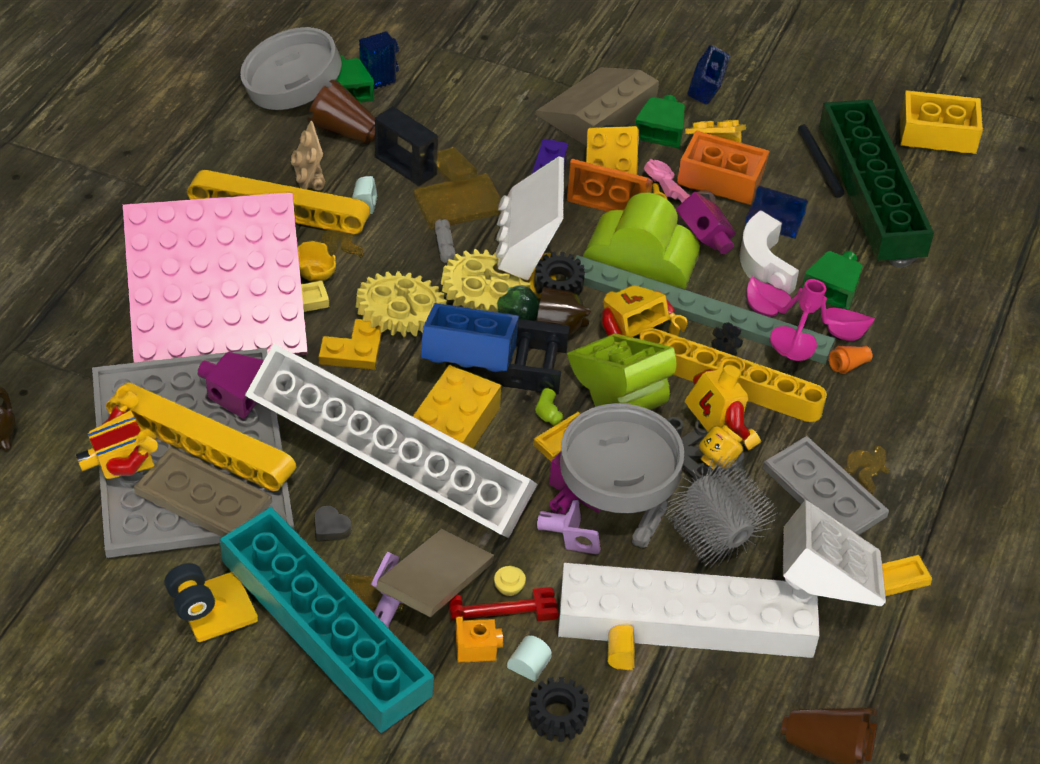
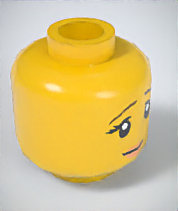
M723 425L722 428L714 426L699 443V450L704 454L700 459L708 466L711 464L712 469H714L716 464L717 466L720 465L723 469L729 461L730 468L743 451V446L740 443L743 439L726 425Z

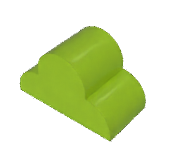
M639 193L628 200L624 211L612 210L600 217L583 257L686 289L700 253V244L697 237L689 229L677 224L678 215L676 209L667 199L654 193Z
M614 333L567 353L573 372L578 380L590 390L595 407L605 404L622 403L653 410L666 404L669 400L670 390L667 378L674 375L676 371L674 347Z

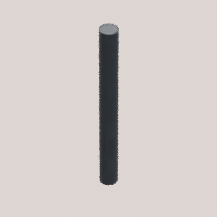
M807 125L799 126L798 132L836 198L842 197L844 190Z

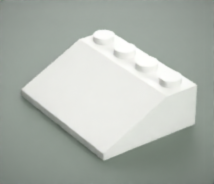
M558 156L513 186L508 196L504 195L501 198L498 206L501 214L497 222L500 229L496 238L499 241V245L495 254L498 257L499 270L528 280L563 220L564 158Z
M805 500L784 526L783 576L786 582L791 587L797 590L803 589L812 595L883 606L886 598L880 550Z

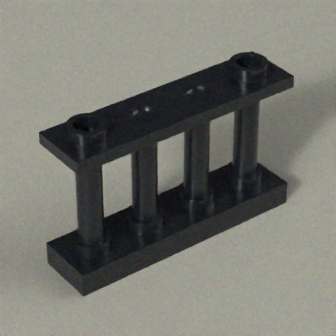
M519 319L516 340L518 349L515 363L509 364L507 371L492 372L483 367H461L457 363L446 362V369L451 365L498 383L503 387L538 392L549 388L556 394H559L561 371L554 370L557 352L567 353L570 326ZM529 348L546 351L543 368L526 366Z

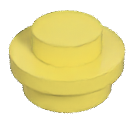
M505 566L495 573L494 584L498 591L505 596L517 595L525 586V574L517 567Z

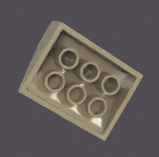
M600 67L536 110L535 115L587 147L588 128H601L606 125L624 127L636 119L649 98H657L659 81L641 70Z

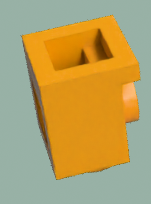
M456 617L457 662L496 661L497 648H503L502 628H495V619L463 621V617Z

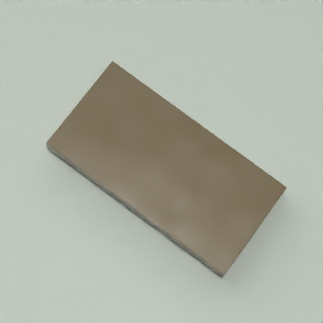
M172 447L165 452L154 464L155 466L134 486L136 495L221 537L259 515L272 503L271 495Z
M441 529L380 577L377 581L376 589L431 617L492 564L494 555Z

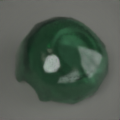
M524 285L508 288L507 293L498 299V313L517 315L519 319L535 321L539 310L537 296L529 287Z

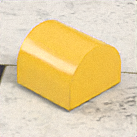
M617 625L608 632V664L615 669L633 670L635 656L634 629L632 625Z

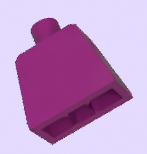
M694 192L676 208L678 214L701 242L718 250L721 254H726L732 250L734 244L730 239L735 235V230L716 204L699 193Z
M228 352L224 354L217 364L206 360L202 361L197 374L199 377L206 379L207 396L210 400L245 419L257 404L256 401L248 398L245 394L264 360Z

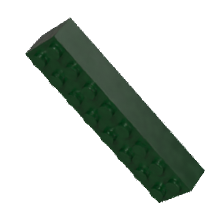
M873 100L825 102L819 127L876 260L928 257L934 231Z

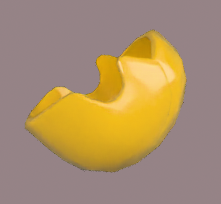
M309 241L303 242L297 247L301 277L308 281L317 282L325 281L335 273L336 256L329 255L326 244Z

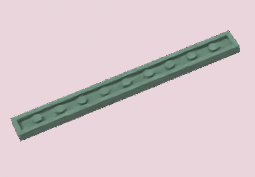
M579 255L574 259L578 258L581 261L580 265H584V286L605 293L611 291L617 293L632 285L660 291L666 295V299L676 310L674 312L675 315H682L688 320L713 328H722L726 322L732 323L733 326L741 329L740 337L772 347L770 335L777 327L788 326L796 331L798 326ZM803 328L801 333L812 335L817 342L816 351L809 359L826 364L829 354L833 349L835 338Z

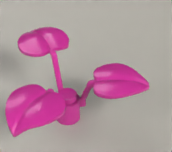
M753 276L750 278L747 286L746 297L749 306L755 312L768 317H773L778 312L785 314L799 300L800 308L804 312L797 331L788 326H780L775 328L770 335L772 347L781 355L787 356V358L792 360H806L815 353L817 348L816 339L810 334L801 332L808 313H814L820 307L822 323L828 324V331L833 336L846 341L860 339L875 319L842 308L826 309L827 297L824 295L827 288L823 282L816 279L807 280L804 287L799 288L798 294L792 300L784 290L763 283Z

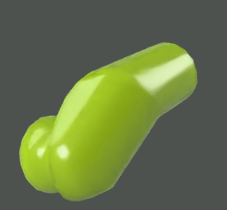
M545 388L542 390L537 402L536 414L545 422L555 426L561 422L563 414L553 404L556 393L552 389Z

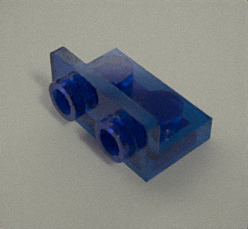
M758 186L755 200L746 217L745 224L761 210L782 223L780 235L796 239L805 218L808 201Z

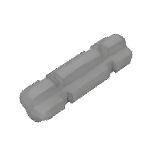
M438 219L435 222V232L439 252L441 253L440 258L443 263H447L449 259L454 260L455 256L452 234L449 229L450 224L446 219L442 221Z
M667 501L646 510L638 525L639 528L633 534V545L640 548L648 546L651 540L650 537L653 536L661 521V517L667 510V503H665Z

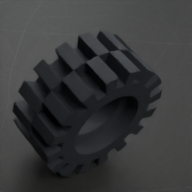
M551 252L550 258L547 254L544 255L543 260H539L535 270L534 287H536V292L540 294L543 287L571 291L579 296L584 285V265H580L581 261L578 258L574 260V255L572 254L565 257V252H560V256H557L556 252ZM562 274L567 276L569 280L556 281L549 276Z
M550 677L547 679V685L542 680L538 683V689L534 687L529 700L528 719L531 720L532 729L537 728L539 736L542 737L544 733H547V740L553 741V736H558V742H564L565 735L568 736L569 740L574 739L575 732L580 735L583 731V726L586 727L589 697L587 693L583 694L584 688L581 685L575 688V681L572 679L567 684L564 683L565 677H559L558 682H554V678ZM560 702L568 705L571 708V712L564 716H556L546 710V706L550 703Z

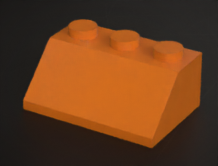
M695 131L681 158L677 184L690 189L706 190L715 196L751 205L759 189L770 151Z
M571 159L567 201L607 212L612 210L624 211L628 200L632 196L639 193H651L653 181L647 177Z

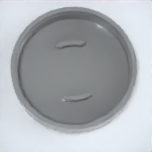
M311 27L293 28L277 33L257 45L242 64L241 80L250 99L256 105L272 110L289 109L314 100L324 86L329 88L332 85L329 81L336 80L340 73L342 61L334 40L328 33Z
M605 404L591 408L578 415L565 430L560 456V469L563 479L578 498L593 507L614 513L645 511L666 501L671 496L669 494L674 493L680 482L684 462L682 440L671 423L652 410L631 404Z

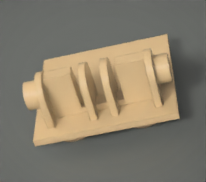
M310 121L306 131L302 132L300 144L297 150L292 153L291 164L294 166L296 181L299 183L300 188L321 190L325 185V179L320 166L323 152L313 121Z

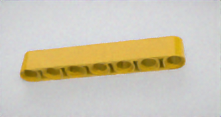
M209 170L199 171L187 189V195L190 200L292 193L295 223L348 234L360 233L370 215V207L362 200Z
M647 328L640 333L639 339L674 347L676 355L675 376L693 382L694 376L705 370L724 369L726 365H733L741 372L737 382L748 394L749 402L806 422H816L822 417L827 393L823 387L658 329Z
M127 382L124 384L132 389L133 393L138 397L137 405L133 408H127V410L132 411L140 430L149 429L156 434L157 439L271 491H278L295 471L296 463L289 454L133 383ZM115 394L106 403V409L109 414H111L115 405L119 406L120 404L115 399Z

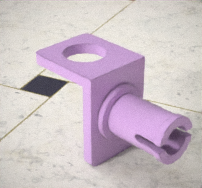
M573 500L570 510L566 515L540 511L537 521L538 530L563 533L566 550L592 554L600 553L598 532L578 528L581 522L578 500ZM576 537H586L592 544H581L576 540Z
M387 552L371 585L376 587L378 579L397 565L400 557ZM380 592L383 595L374 614L389 628V624L399 604L402 602Z

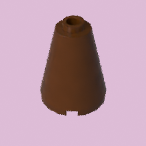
M330 80L329 82L332 85L329 88L324 86L315 97L309 110L313 112L312 119L308 117V122L313 121L315 127L366 144L370 141L374 142L375 117L340 82Z
M870 707L792 710L790 716L785 715L783 718L781 734L786 735L787 743L833 764H863L864 760L871 762L877 724L871 723V715L877 716V711L875 708Z

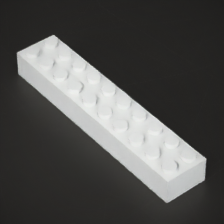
M273 343L245 394L248 398L507 538L510 537L538 485L531 479Z

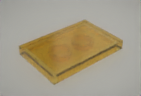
M487 173L416 188L413 192V196L430 230L435 229V222L438 219L441 221L446 219L450 225L501 214V211L498 210L501 198Z

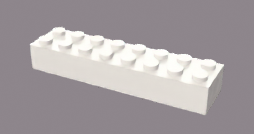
M564 563L558 637L608 641V632L611 628L617 625H632L634 629V642L639 644L813 658L819 639L818 595L809 594L803 589L797 590L786 581Z

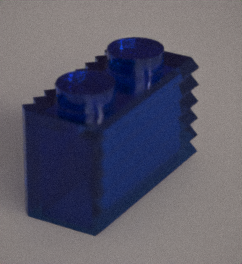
M387 31L359 39V58L374 80V89L382 88V86L387 84L391 85V83L395 84L396 72L399 71L396 60L399 46L396 39L392 38Z
M709 45L697 62L687 93L688 96L705 105L709 104L723 83L724 74L731 56L721 49Z

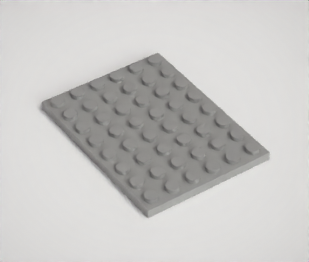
M267 348L233 351V353L265 360ZM228 352L92 367L96 428L101 426L110 416L106 409V403L120 386L129 382L282 451L276 412L257 402L246 418L243 419L210 400L207 396L206 379L198 376V368L204 360L217 364L224 354ZM155 439L158 443V448L155 452L151 453L154 464L170 447L183 452L271 495L272 503L268 508L272 506L294 529L287 481L278 491H271L164 441ZM99 465L106 558L220 543L221 536L135 494L134 486L151 468L138 471L131 476L107 479Z

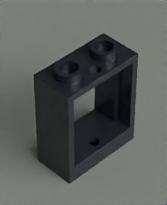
M394 106L375 117V158L419 187L437 175V134ZM398 137L412 145V153L398 144Z

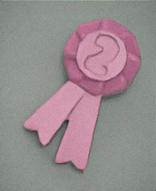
M650 159L645 164L644 170L652 177L653 181L660 183L667 197H672L675 200L678 198L683 203L690 196L672 180L675 174L667 164Z

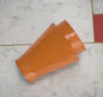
M837 346L829 354L830 367L833 371L842 374L872 360V351L868 346Z

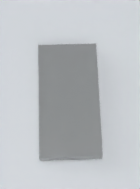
M808 436L763 463L762 469L800 504L805 500L809 501L857 535L862 534L888 516L889 510Z

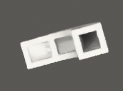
M760 210L745 226L740 249L741 266L749 278L753 276L763 283L768 282L775 288L782 289L791 294L796 288L799 270L776 257L769 250L778 243L782 223Z

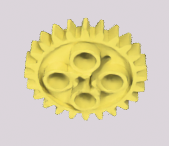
M474 249L472 255L466 250L463 252V256L455 254L454 260L449 259L447 266H444L441 284L443 285L442 292L447 293V300H454L453 306L462 305L464 308L509 314V312L517 314L518 308H524V304L528 300L531 283H528V280L499 270L498 257L495 256L496 252L493 255H489L487 249L484 250L483 254H480L477 249Z
M397 271L396 276L386 272L385 277L377 273L375 279L368 277L367 283L362 282L361 287L357 290L356 308H358V315H363V321H371L370 327L379 325L381 326L380 332L389 329L391 330V335H395L398 331L401 332L403 337H406L407 332H411L414 336H417L418 331L423 333V326L434 303L446 305L447 300L444 299V293L438 292V286L430 287V280L422 282V276L414 279L411 278V273L402 276Z

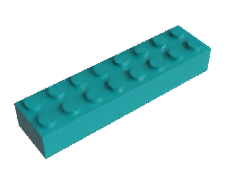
M272 506L220 538L222 562L380 733L386 731L433 696L434 675Z

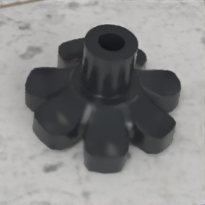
M729 322L724 323L722 328L716 327L712 334L717 339L712 340V348L736 356V349L740 348L743 344V340L738 338L741 334V329Z

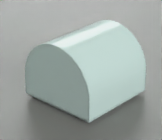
M373 176L361 177L356 181L352 198L362 200L368 204L370 214H373L378 197Z
M526 636L508 660L507 668L536 682L551 660V650L543 640L535 636Z

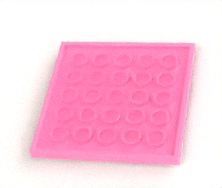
M292 193L123 205L134 363L267 348L268 354L273 343L297 356L307 355Z

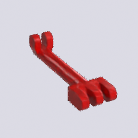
M552 587L532 589V599L462 606V597L457 594L449 601L450 620H456V617L469 619L535 612L537 622L557 619L559 611L556 608L557 602L554 598L555 592Z

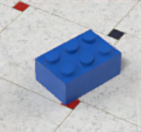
M434 303L423 326L421 358L429 359L434 363H457L461 367H483L492 372L507 371L516 348L519 316Z

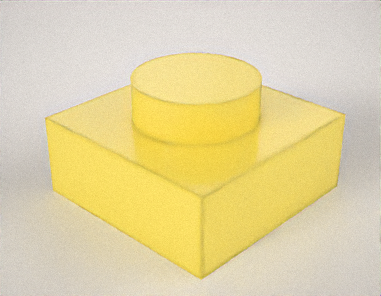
M323 281L301 284L304 312L329 307V298Z

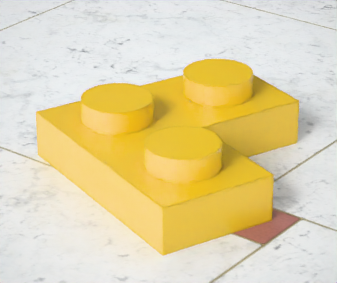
M355 319L351 339L323 336L319 353V364L376 370L383 332H380L381 326L370 327L371 321Z

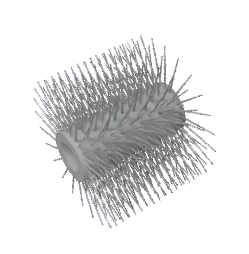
M702 467V477L697 479V481L694 480L690 487H685L688 488V491H684L687 494H678L687 497L676 501L679 505L670 510L672 511L681 506L675 511L678 512L683 509L680 514L686 512L682 517L674 520L676 521L674 522L675 524L681 518L682 524L685 520L691 518L689 521H686L687 523L683 527L682 525L679 527L684 532L688 531L685 533L686 535L696 527L698 528L694 533L701 530L696 536L692 537L693 539L696 537V541L690 545L692 546L699 539L705 537L695 546L697 548L705 541L706 543L703 546L709 545L704 550L712 546L707 552L709 553L714 550L710 556L717 552L710 560L712 562L722 550H724V553L728 548L727 553H730L731 548L737 547L738 554V546L742 544L744 547L743 543L749 541L750 536H755L752 535L753 532H757L754 529H760L755 526L760 524L761 522L758 521L762 520L766 515L760 517L761 515L758 514L762 511V508L757 511L754 510L762 505L758 501L763 499L764 496L752 505L750 504L754 502V499L747 502L754 496L750 492L756 489V487L753 489L752 484L748 485L751 483L750 481L746 485L741 483L735 486L739 482L735 480L742 475L741 473L737 476L735 475L738 473L737 471L727 478L730 475L729 471L726 475H722V469L717 474L715 472L711 476L712 472L710 469L709 476H707V472L706 476L703 477ZM734 467V469L730 473H732L735 470L737 471L739 468L736 469ZM749 486L745 491L743 490V492L740 493V491L743 488Z

